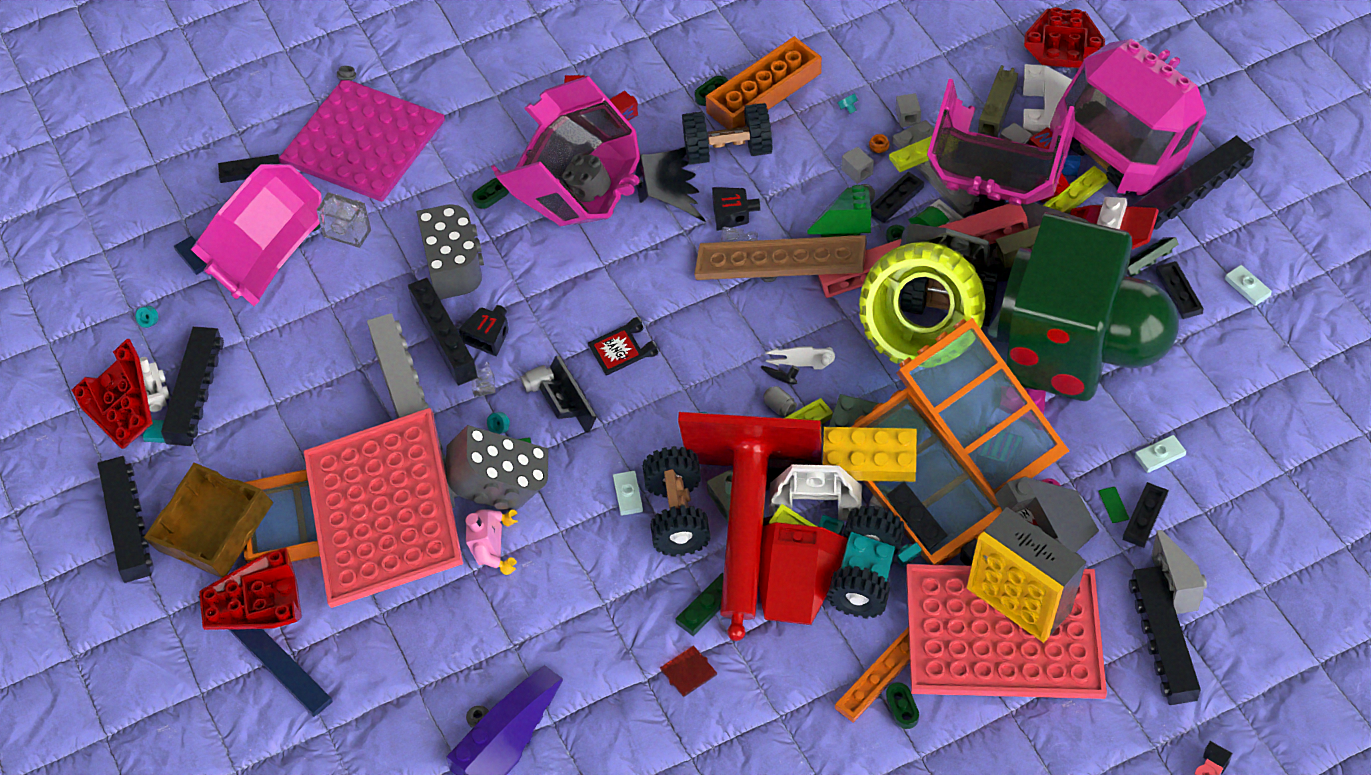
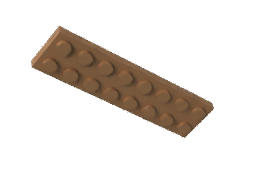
M866 235L700 243L694 275L696 280L863 273L867 239Z

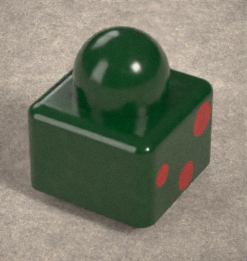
M1045 212L1033 249L1019 248L1002 303L997 341L1009 344L1006 364L1023 387L1042 390L1079 401H1088L1093 398L1097 391L1105 363L1124 368H1142L1156 363L1170 351L1178 335L1179 318L1177 309L1170 296L1156 284L1127 276L1132 250V238L1127 231Z

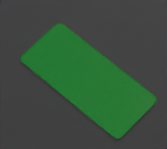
M1116 487L1099 490L1112 523L1130 519Z

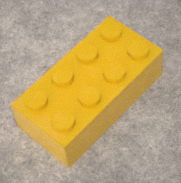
M824 427L823 465L840 466L856 481L916 482L917 429Z

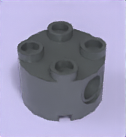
M577 154L573 156L572 162L566 167L562 175L576 199L582 202H591L595 200L593 197L597 195L601 197L606 193L611 184L609 173L599 157L594 155Z

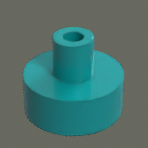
M854 93L837 102L841 110L847 108L849 114L857 111L853 103L859 100Z
M152 306L141 307L136 311V321L141 327L149 328L158 322V313Z
M496 412L488 416L487 427L490 432L503 434L508 431L510 420L505 413Z

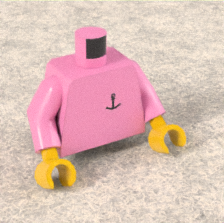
M480 509L466 517V544L478 565L485 564L493 568L500 567L504 575H509L516 570L513 567L517 564L514 558L509 557L507 560L501 561L502 524L500 521L505 526L513 525L518 521L513 520L511 517L517 515V511L510 510L502 514L501 511Z

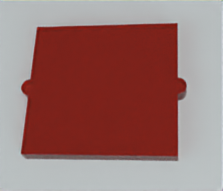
M694 645L660 667V670L668 678L669 684L674 686L683 697L717 675V672L708 663V658L703 657Z

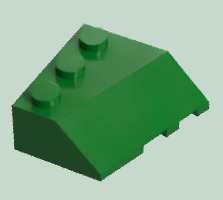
M854 185L846 188L822 212L807 230V234L871 233V205L868 187Z

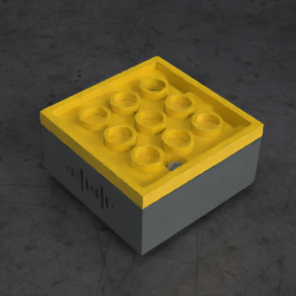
M1006 507L978 537L967 589L1044 643L1071 613L1086 561L1078 553L1072 552L1063 546L1059 540L1044 533L1040 527L1025 520L1018 512Z

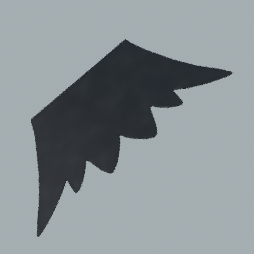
M685 147L655 154H641L635 175L640 180L637 185L640 203L650 196L673 205L706 222L703 216L690 204L698 203L687 195L699 193V190L686 182L694 178L696 174L682 169L688 165V161L681 160L686 155Z

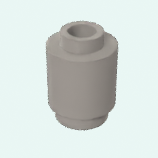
M545 365L524 372L525 375L520 376L526 392H536L540 390L539 387L542 381L554 379L550 367L546 368Z
M770 387L764 393V404L780 416L784 415L787 417L795 411L797 403L794 402V398L780 387Z

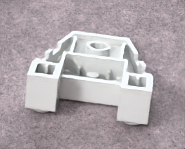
M1025 64L1023 96H1042L1043 109H1024L1022 128L1033 134V136L1047 127L1050 129V123L1057 104L1072 79L1046 65ZM1094 91L1090 102H1097L1104 108V96Z
M791 465L770 483L769 516L774 515L781 504L793 511V499L838 500V520L847 521L850 511H853L856 507L860 509L862 485L840 466Z

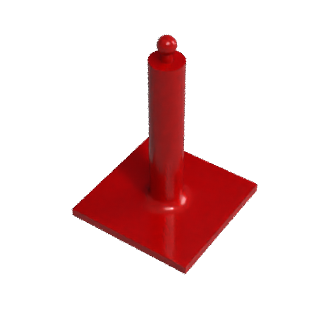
M679 412L678 423L686 451L691 449L693 454L696 453L699 464L733 466L720 615L731 619V625L727 629L728 637L733 641H740L746 634L743 620H751L756 616L768 458H781L783 460L801 459L811 461V465H823L821 421Z

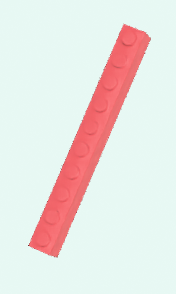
M1010 203L939 226L940 228H948L987 240L989 245L996 243L998 238L1029 229L1027 216L1022 206ZM901 239L866 250L863 273L818 275L825 297L829 298L862 287L871 267L884 254L899 247Z

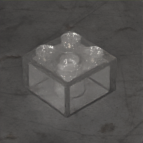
M328 192L316 210L323 237L360 248L371 231L365 203L359 200H352L342 195Z

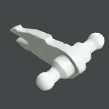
M799 346L780 350L776 348L765 352V354L787 356V358L766 360V362L778 366L779 364L813 366L814 369H824L835 359V353L831 347L813 348V346Z

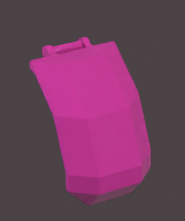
M260 164L219 209L191 250L207 264L204 271L208 275L211 274L231 292L232 297L238 299L242 295L249 303L255 306L260 301V297L280 267L304 239L322 222L321 192L291 164Z

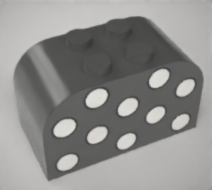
M453 204L416 211L432 286L439 299L473 292L482 281L480 266L484 265L482 253H478L482 251L480 241L476 237L478 236L476 225L471 224L468 212L463 207Z
M467 425L446 446L447 483L452 491L462 498L472 500L478 504L494 506L497 509L517 510L546 485L548 480V448Z

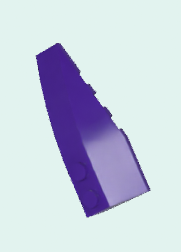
M544 665L514 688L446 756L450 771L455 775H507L519 762L522 751L526 744H529L534 729L541 722L543 713L553 700L563 678Z

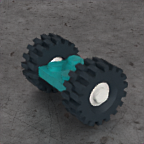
M860 506V509L856 507L853 511L849 512L843 533L844 537L848 540L841 568L833 573L827 594L830 604L836 606L838 611L843 610L846 615L853 614L854 617L862 616L868 619L869 616L872 618L877 617V615L880 616L885 611L890 592L889 582L887 581L893 554H897L900 550L905 530L904 522L900 521L898 515L893 516V512L890 510L885 512L884 508L881 507L875 509V506H869V508Z

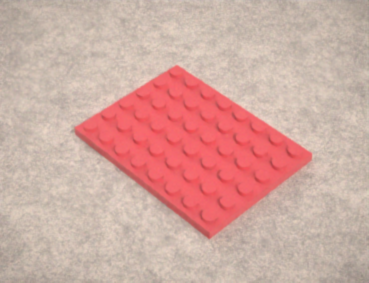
M431 408L304 450L327 603L331 608L463 564L434 414Z
M906 565L911 694L1106 698L1107 690L1095 569H1084L1071 613L1043 643L967 589L971 566Z

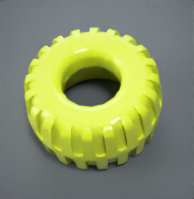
M926 241L899 246L877 260L864 280L859 299L860 322L863 323L865 328V336L875 344L874 348L878 353H884L890 357L889 361L895 364L903 362L908 357L913 360L919 356L918 350L927 344L930 347L936 344L937 341L935 339L945 331L948 334L955 330L953 326L962 319H965L967 322L973 318L981 329L986 308L983 284L971 262L969 263L960 252L953 251L944 244ZM929 277L936 279L944 285L949 294L950 308L948 314L941 322L932 326H920L912 323L903 314L899 301L901 290L907 282L914 278ZM968 330L917 367L928 369L950 362L965 352L975 341L976 337Z

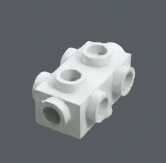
M141 357L140 364L150 411L157 412L163 406H167L166 399H170L167 386H162V383L166 382L163 369L158 370L156 362L149 364L147 357Z

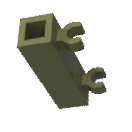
M1003 65L998 70L980 116L978 127L979 134L997 138L1018 82V73L1015 72V69L1011 68L1010 71L1003 69Z
M1040 225L996 239L997 255L1004 268L1013 266L1020 247L1033 249Z

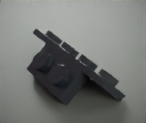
M555 356L550 366L554 380L542 381L539 389L557 419L576 417L584 431L590 432L596 420L595 412L590 407L561 357Z

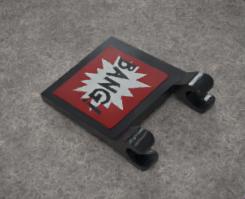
M635 317L626 325L588 342V346L606 376L645 357H653L658 354L657 345L654 341L648 342L640 349L631 334L644 329L640 317Z

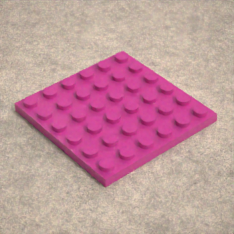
M341 80L281 154L279 161L281 164H291L299 171L383 202L445 121L444 114L359 83Z

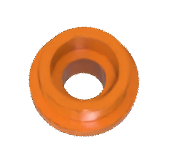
M876 134L869 141V148L873 152L883 153L889 149V140L883 134Z

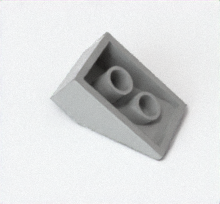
M1157 530L1151 557L1154 566L1162 567L1176 613L1198 611L1200 602L1203 601V591L1207 588L1205 575H1201L1198 565L1162 530Z

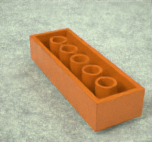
M794 36L706 95V113L726 129L746 126L744 116L745 105L765 103L767 109H771L821 74L822 57Z

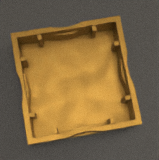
M193 463L176 488L172 499L160 512L144 538L157 551L223 578L236 562L273 502L260 488L239 480L226 478L217 471Z

